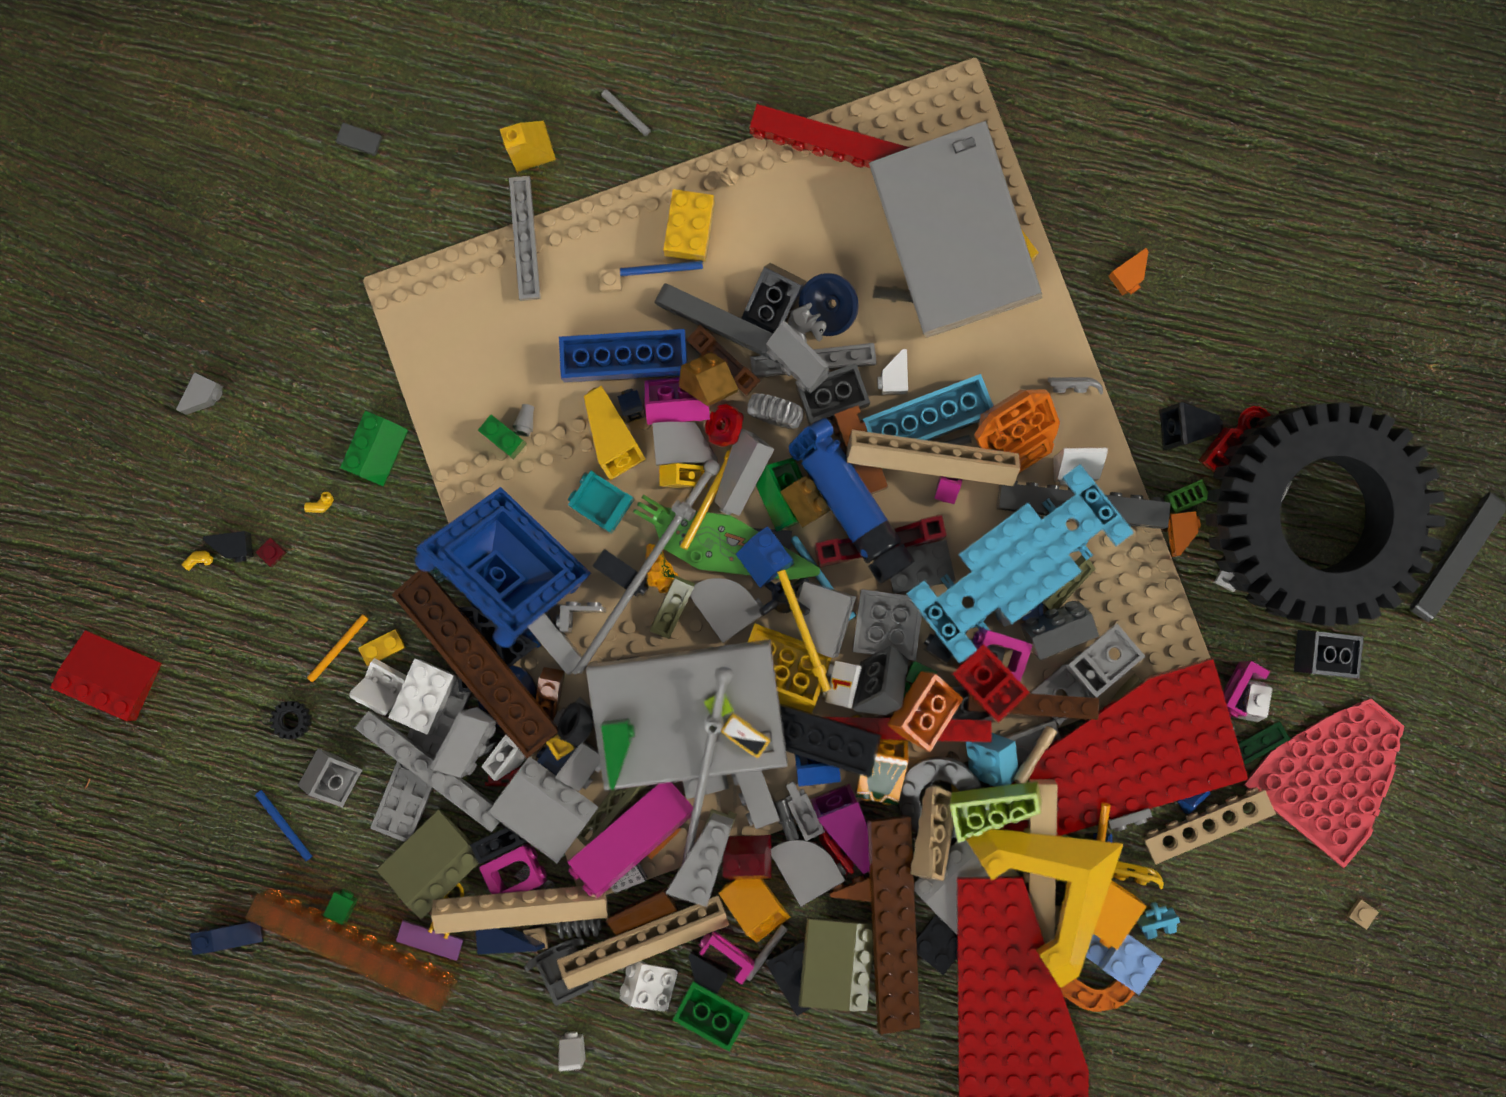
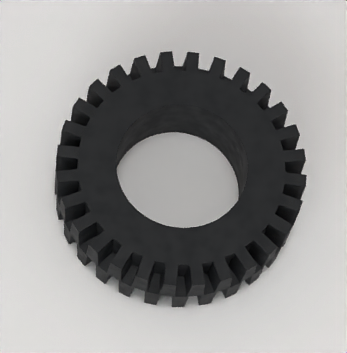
M1323 403L1279 411L1278 415L1267 416L1257 421L1260 427L1246 429L1239 436L1243 444L1230 446L1223 456L1231 462L1229 465L1216 467L1213 474L1214 478L1222 481L1221 487L1209 490L1207 501L1217 502V513L1206 514V525L1218 527L1219 535L1208 538L1211 549L1223 551L1224 557L1216 562L1221 571L1235 575L1229 583L1235 590L1248 592L1246 600L1253 605L1266 607L1265 612L1285 617L1289 620L1324 626H1335V624L1354 625L1359 624L1358 618L1373 620L1382 616L1379 608H1396L1403 603L1397 593H1414L1420 586L1411 575L1428 574L1433 563L1422 558V553L1439 551L1442 540L1428 537L1429 528L1445 527V516L1430 514V504L1445 502L1443 491L1427 489L1426 483L1440 478L1436 467L1419 466L1418 463L1429 456L1424 446H1407L1406 444L1414 437V434L1407 428H1391L1395 422L1394 418L1387 414L1372 415L1373 408L1366 406L1350 407V403ZM1322 458L1340 465L1355 479L1365 501L1366 518L1361 538L1351 553L1339 563L1317 570L1301 561L1288 546L1281 527L1280 510L1284 493L1293 477L1306 465Z

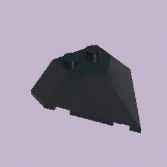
M474 606L459 607L509 668L539 645L524 635L519 634L511 646H500L493 637L495 630L498 628L493 620L489 619L481 610ZM457 675L459 693L471 692Z

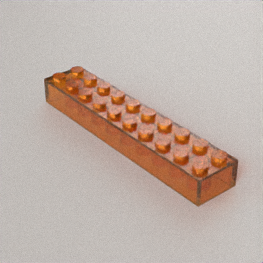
M271 889L256 894L245 919L438 1012L448 1004L458 980L454 979L455 976L446 971L441 973L435 970L434 965L428 962L421 963L417 961L416 957L412 954H402L391 944L386 943L383 945L377 942L378 939L372 935L367 934L365 936L358 933L359 929L354 926L347 925L346 927L321 915L320 910L314 907L306 908L301 905L302 902L295 898L288 899L282 896L283 893L279 890Z

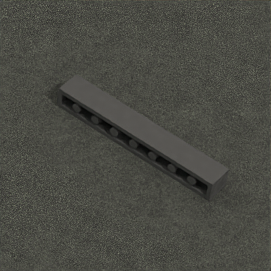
M1015 481L1014 486L1000 484L997 510L1016 512L1029 503L1037 514L1047 516L1049 512L1042 504L1044 501L1050 498L1057 508L1075 494L1069 487L1068 490L1059 489L1060 486L1047 485V488L1039 487L1038 483L1033 482L1019 485L1018 481ZM1110 492V495H1105L1128 525L1155 529L1168 528L1171 502H1164V498L1152 497L1151 500L1143 499L1142 495H1131L1129 498L1122 497V493Z

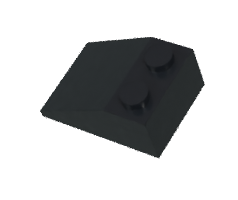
M772 263L767 264L761 272L741 319L774 334L783 321L787 322L790 311L794 309L807 281Z
M1298 630L1294 672L1360 679L1364 637Z
M803 938L766 959L769 970L796 1016L811 1009L799 1006L805 946Z

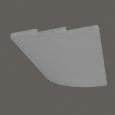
M695 422L652 423L656 466L673 463L705 464L711 459L718 462V458Z

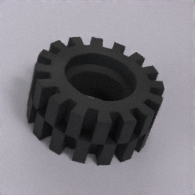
M287 701L275 707L276 710L271 713L273 717L270 718V722H272V725H270L271 729L275 730L274 733L276 735H279L280 738L297 739L309 731L308 726H311L312 722H310V719H312V716L309 715L308 712L310 710L305 708L304 704H300L297 701ZM288 712H293L298 716V724L292 729L286 727L283 722L284 716Z

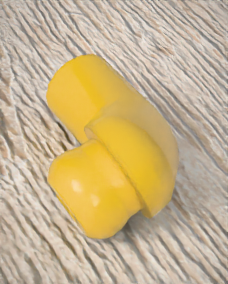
M323 492L317 503L305 502V513L326 512L334 501L331 493Z
M195 551L181 565L190 571L197 563L203 562L206 566L210 565L214 558L208 551Z

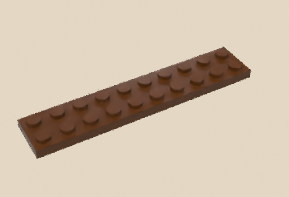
M420 569L391 594L526 758L534 754L559 732L558 726L429 571Z
M909 816L868 821L877 1032L880 1035L920 1028L914 878L911 874V862L913 860L911 817Z

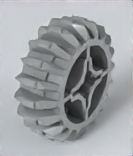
M759 393L753 394L747 405V413L775 426L794 429L799 427L803 419L804 410L802 407L776 396Z

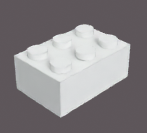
M414 659L388 718L427 735L433 734L456 682L457 675L421 659Z

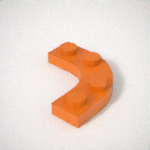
M1074 979L1061 987L1065 998L1083 1009L1094 1012L1117 1009L1127 1003L1135 994L1134 991L1117 979L1104 988L1089 987L1078 979Z

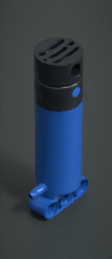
M823 418L806 427L790 443L789 452L795 460L799 461L802 459V466L815 483V486L865 563H871L868 567L878 583L882 584L912 565L915 561L905 545H899L901 539L853 465L847 463V456L839 446L840 442L838 440L833 441L831 438L833 434L831 423Z

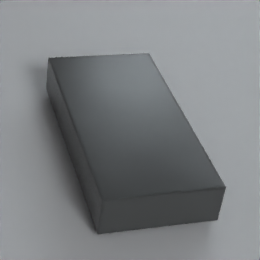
M342 123L336 142L337 144L376 156L383 137L379 134Z

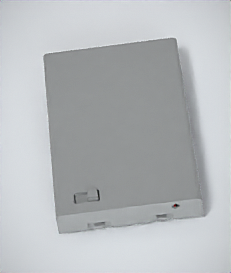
M986 121L869 163L925 337L935 336L1042 299V291Z
M762 640L608 662H591L586 668L604 790L610 789L601 724L603 721L629 718L630 724H634L635 737H632V742L615 789L699 778L708 735L705 722L710 715L704 700L716 695L718 681L715 673L718 668L723 666L730 668L733 673L732 680L726 685L725 694L734 709L733 712L722 717L723 725L731 714L734 713L750 723L751 727L767 736L770 742L761 755L756 758L730 740L721 731L718 732L708 777L787 767L788 760L783 736L771 641Z

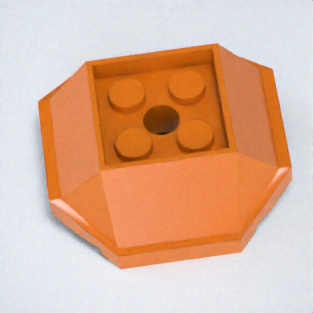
M1045 389L1019 390L982 413L978 429L974 433L979 448L1018 453L1020 461L1019 473L1052 453L1053 441L1057 435L1060 421L1050 393Z

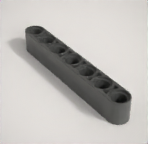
M666 283L663 284L654 301L656 305L772 360L766 353L768 351L766 343L773 333Z
M1491 492L1483 496L1409 608L1411 612L1426 622H1430L1435 618L1506 511V502Z

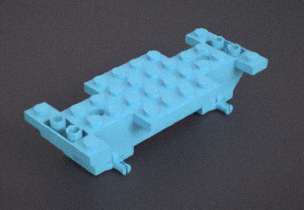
M1081 464L1062 477L1075 494L1072 498L1057 508L1048 498L1042 504L1048 510L1049 515L1042 520L1031 505L1027 503L959 554V557L971 573L955 584L948 574L942 577L940 580L947 587V591L938 598L925 581L907 593L959 663L977 651L966 636V631L975 627L989 630L983 621L997 608L1013 624L1082 572L1069 555L1080 551L1086 561L1091 558L1093 554L1086 544L1101 530L1104 531L1115 547L1134 533ZM1066 521H1075L1077 524L1076 530H1069L1066 527ZM964 597H970L973 600L972 608L963 607L962 599Z

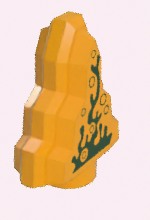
M646 545L645 559L648 558L656 545ZM663 551L647 573L648 585L657 587L659 593H666L675 575L678 576L674 572L672 565L665 559Z

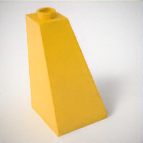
M544 121L517 123L500 129L505 148L517 172L556 160Z
M602 385L591 389L588 394L584 395L598 462L611 481L646 460Z

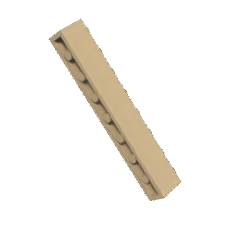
M857 430L851 431L847 445V463L1008 486H1014L1020 471L1018 453Z
M1028 779V783L1038 781L1042 802L1041 813L1025 819L1028 820V828H1024V833L1056 836L1057 783L1054 779ZM1023 871V881L1027 883V892L1046 944L1055 938L1056 879Z
M582 886L438 899L433 900L431 917L435 934L608 918L606 892L599 898H596L594 894L589 896Z
M716 896L709 899L707 907L699 904L693 905L558 959L557 962L568 989H572L729 925L720 898Z

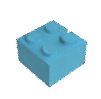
M992 733V742H966L967 756L970 758L968 760L969 770L977 776L979 781L994 787L1006 786L1014 782L1013 778L1018 772L1015 741Z

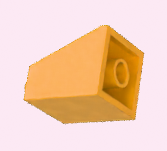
M763 879L735 880L724 885L722 891L719 892V895L745 934L756 943L791 918Z
M1111 880L1093 934L1101 938L1099 942L1110 949L1113 946L1118 950L1145 910L1146 905L1137 896Z

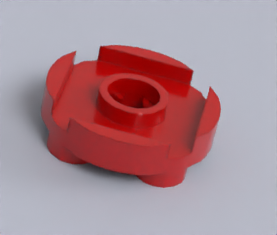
M721 404L717 406L719 409L710 413V419L706 420L705 432L709 435V441L712 444L725 447L738 442L744 415L733 406Z

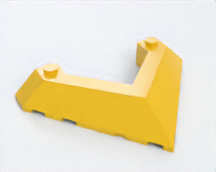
M997 829L987 830L982 835L976 837H968L966 839L991 880L1011 868L1067 881L1055 938L1038 948L1037 952L1060 988L1079 977L1123 843Z

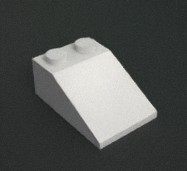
M1064 448L1053 457L1054 482H1060L1061 486H1068L1062 477L1079 464L1082 465L1094 482L1098 481L1107 456V448Z

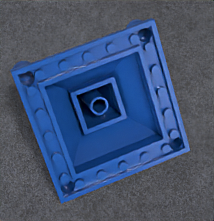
M501 487L420 544L417 548L418 554L415 557V564L419 569L432 571L437 567L440 572L466 595L472 606L481 610L489 619L493 620L498 626L493 635L494 640L503 647L511 646L519 634L567 594L576 592L582 582L591 574Z

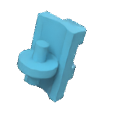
M1152 902L1151 910L1145 911V915H1141L1137 920L1138 926L1148 940L1156 938V929L1162 927L1166 934L1176 933L1177 923H1180L1179 916L1176 915L1173 908L1167 909L1166 906L1158 907L1156 902Z

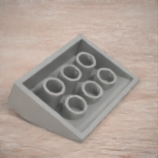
M529 756L488 813L554 862L558 863L595 813L598 806L572 787L555 778L556 776Z
M967 840L960 843L957 841L949 849L944 881L919 878L914 883V891L956 934L957 877H990ZM1010 868L997 877L1020 875Z

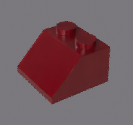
M771 835L729 836L723 854V877L729 880L771 879Z

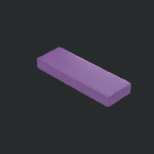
M406 920L402 921L396 942L452 960H458L464 941L463 938L449 934L448 938L444 939V933L435 934L434 929L432 933H429L428 927Z

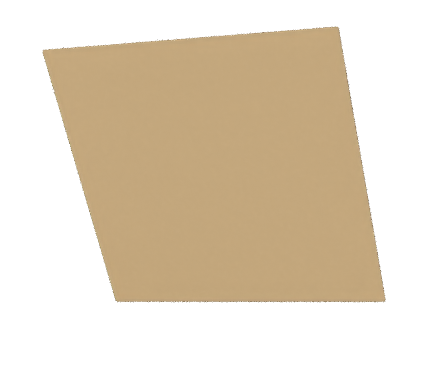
M977 58L968 59L810 116L808 119L910 148L986 121L1020 227L1039 252L1032 264L1042 291V299L935 336L925 337L871 169L865 166L858 168L853 166L851 162H837L830 156H816L812 151L805 149L804 151H798L792 148L791 145H777L770 139L764 138V140H760L755 137L534 216L541 299L519 300L513 224L375 273L363 279L448 523L454 521L501 487L591 572L590 576L582 582L576 592L567 594L547 611L556 623V615L560 614V605L566 606V602H579L581 606H587V602H598L602 604V607L606 608V613L573 612L572 633L564 634L582 656L626 591L622 586L595 569L593 564L602 551L606 549L639 572L646 561V545H656L659 541L655 525L633 513L634 509L650 518L654 516L637 506L638 502L645 504L655 511L658 510L657 507L641 497L644 494L662 506L672 508L677 500L685 502L693 488L659 486L660 465L656 466L653 424L647 425L646 417L626 423L617 397L624 390H638L646 414L645 380L677 378L680 376L564 383L561 379L559 337L685 329L687 339L699 325L675 315L654 303L664 283L741 318L764 266L769 263L807 282L814 276L823 273L840 275L848 280L856 291L859 304L857 317L847 331L835 336H822L823 338L819 342L811 331L805 333L806 343L813 350L874 343L876 365L858 367L870 400L869 407L861 409V412L858 413L860 421L863 418L979 374L983 378L993 406L1019 390L1045 389L1050 393L1060 421L1057 435L1053 441L1054 447L1052 453L1018 473L1016 478L1018 484L1026 485V482L1038 483L1039 487L1047 488V485L1060 486L1059 489L1068 490V486H1061L1060 482H1054L1053 457L1064 448H1107L1108 452L1101 477L1095 482L1104 495H1110V492L1122 493V497L1130 498L1131 495H1142L1143 499L1149 500ZM726 167L731 169L739 177L736 185L731 184V186H728L720 179L723 176L720 172L724 171ZM676 189L714 195V210L706 262H702L703 269L621 276L622 291H600L599 270L695 261L664 255L663 249L672 191ZM799 300L797 301L794 309L799 307ZM832 300V305L834 307L836 306V301ZM705 329L738 362L752 372L750 357L760 356V354ZM686 341L688 363L701 357V355ZM902 349H907V394L882 395L881 389H878L877 377L881 376L882 370ZM792 375L758 378L760 379L759 384L747 396L738 390L737 393L709 406L711 413L719 409L717 406L728 404L737 408L744 415L742 429L756 434L774 448L766 465L792 458L789 452V445L809 426L805 412H803V419L798 428L792 429L775 426L747 413V405L751 396L759 393L789 400L803 408L796 389L795 382L797 380ZM1048 377L1093 378L1102 385L1103 394H1100L1098 389L1093 386H1089L1085 393L1074 392V388H1067L1064 393L1053 392V386H1050V383H1048ZM601 385L646 460L611 481L598 462L584 401V395L588 394L591 389L598 388ZM522 404H528L534 407L533 432H530L528 437L518 435L527 444L513 460L482 435L478 429L492 414L511 431H514L512 426L521 410ZM706 420L686 421L697 424L718 458L717 463L720 464L721 468L724 462L723 458L726 452L730 451L732 444L725 447L712 444L709 441V435L705 432ZM979 422L931 441L942 443L970 435L971 443L962 446L979 448L974 437ZM833 433L831 436L833 441L838 440L841 443L839 435L835 436ZM802 459L796 460L802 476L805 477L808 473L802 466ZM693 463L690 465L704 466L705 464ZM882 468L888 485L887 489L872 494L893 528L902 527L924 518L942 515L947 536L940 541L947 540L956 580L954 584L971 573L959 557V554L1015 513L997 510L1000 484L962 479L955 504L934 499L940 476ZM591 470L635 499L612 534L568 506L570 494L574 490L577 491L581 486L579 482L585 473L589 474ZM717 474L710 477L707 487L703 488L693 503L692 509L699 510ZM755 485L740 516L731 513V516L751 528L764 529L768 526L770 529H775ZM713 500L707 512L725 514L719 510L720 506ZM832 510L803 528L798 523L783 529L792 531V537L797 536L817 565L818 561L814 548L816 543L836 538H849ZM1040 515V517L1043 519L1046 515ZM1066 521V527L1069 530H1076L1077 524L1075 521ZM1129 525L1134 533L1116 547L1104 531L1101 530L1086 544L1093 554L1089 560L1096 569L1061 606L1063 607L1067 602L1079 600L1092 613L1099 637L1113 625L1118 624L1145 655L1140 662L1097 697L1099 698V711L1109 704L1118 690L1134 673L1144 681L1149 676L1211 658L1161 529ZM791 543V551L800 556L796 548ZM665 549L662 550L665 559L672 565L674 572L685 580L697 584L713 578L728 579L743 586L754 599L759 598L763 605L772 600V592L765 586L760 588L750 575L699 570ZM1077 551L1069 556L1073 561H1076L1082 554L1080 551ZM863 558L821 567V571L835 590L856 596L852 612L854 611L856 615L858 614L861 589L893 593L890 579L879 584L868 567L871 563H865ZM815 576L807 577L810 582L821 585ZM774 578L771 581L776 584L780 582V579ZM792 579V580H789V581H790L792 584H794V583H795L796 581H798L799 579ZM944 584L930 586L937 598L947 591V587ZM650 586L643 596L641 594L638 597L632 596L587 666L595 661L600 663L636 656L645 657L747 643L755 623L803 641L792 611L789 613H779L773 609L723 643L691 597H689L670 638L667 639L650 632V627L667 592L659 593L657 587ZM909 591L901 592V593H897V594L907 595V593H908ZM970 597L962 599L963 607H973L974 603ZM1043 605V612L1045 614L1048 610ZM993 611L983 621L990 631L1026 641L1020 626L1025 621H1022L1021 618L1013 624L1004 627L1003 624L998 622L995 611ZM922 615L916 662L937 671L936 675L951 688L960 685L952 674L965 661L959 663L952 655L948 663L944 664L924 650L926 647L923 644L930 633L933 635L935 631ZM857 616L849 621L839 656L832 658L830 664L834 665V661H840L860 666L861 661L872 656L852 652ZM977 627L969 629L966 636L973 640L975 633L979 629ZM1099 637L1042 660H1039L1031 651L1021 683L1030 692L1033 691L1076 653L1084 651ZM542 644L539 648L535 647L514 664L523 668L531 675L537 688L538 680L544 667L563 670ZM991 644L1006 649L1002 663L1008 667L1013 649ZM1113 647L1109 650V657L1112 660H1117L1120 652L1117 648ZM908 660L907 672L912 664V660ZM587 666L581 674L574 675L572 673L567 675L564 673L558 710L561 711L563 707L566 708L579 697L592 708L586 673ZM826 673L827 680L830 682L831 677H828ZM822 688L812 711V714L822 717L861 716L859 712L853 710V704L852 708L825 702L826 698L822 697ZM1063 689L1057 690L1055 694L1067 696ZM895 711L887 715L879 714L878 718H891ZM1008 714L1000 723L992 720V733L1005 737L1051 720L1052 717ZM1067 718L1060 725L1056 723V726L1059 728L1081 719ZM594 726L585 741L598 750ZM908 741V765L906 772L917 762L929 757H948L965 763L970 759L967 756L966 742L937 741L932 750L928 752ZM541 748L531 755V758L536 762L538 761L536 756ZM787 751V767L762 770L773 802L790 795L786 784L794 781L798 791L803 789L807 793L809 800L849 783L856 797L858 774L840 769L841 782L798 787L795 754ZM601 770L599 773L595 771L590 778L593 781L586 790L582 788L580 791H577L598 807L611 792V790H604ZM728 774L726 776L729 789L704 795L695 842L706 825L711 809L727 815L729 811L737 814L729 836L770 835L783 830V827L778 821L755 829L754 825L750 826L746 816L749 813L747 805H742L739 793H742L739 785L735 786L731 774ZM683 780L671 782L686 798ZM652 784L650 786L652 788H655L658 784ZM620 796L615 797L613 806L619 802ZM695 797L687 799L688 802L693 806ZM606 813L601 815L599 823L605 820ZM691 818L681 826L682 829L652 859L646 856L639 862L648 879L681 867ZM590 830L584 837L587 841L593 835V830ZM577 837L565 852L567 861L586 847ZM580 878L574 879L576 886L584 885ZM611 887L606 891V895L613 893Z

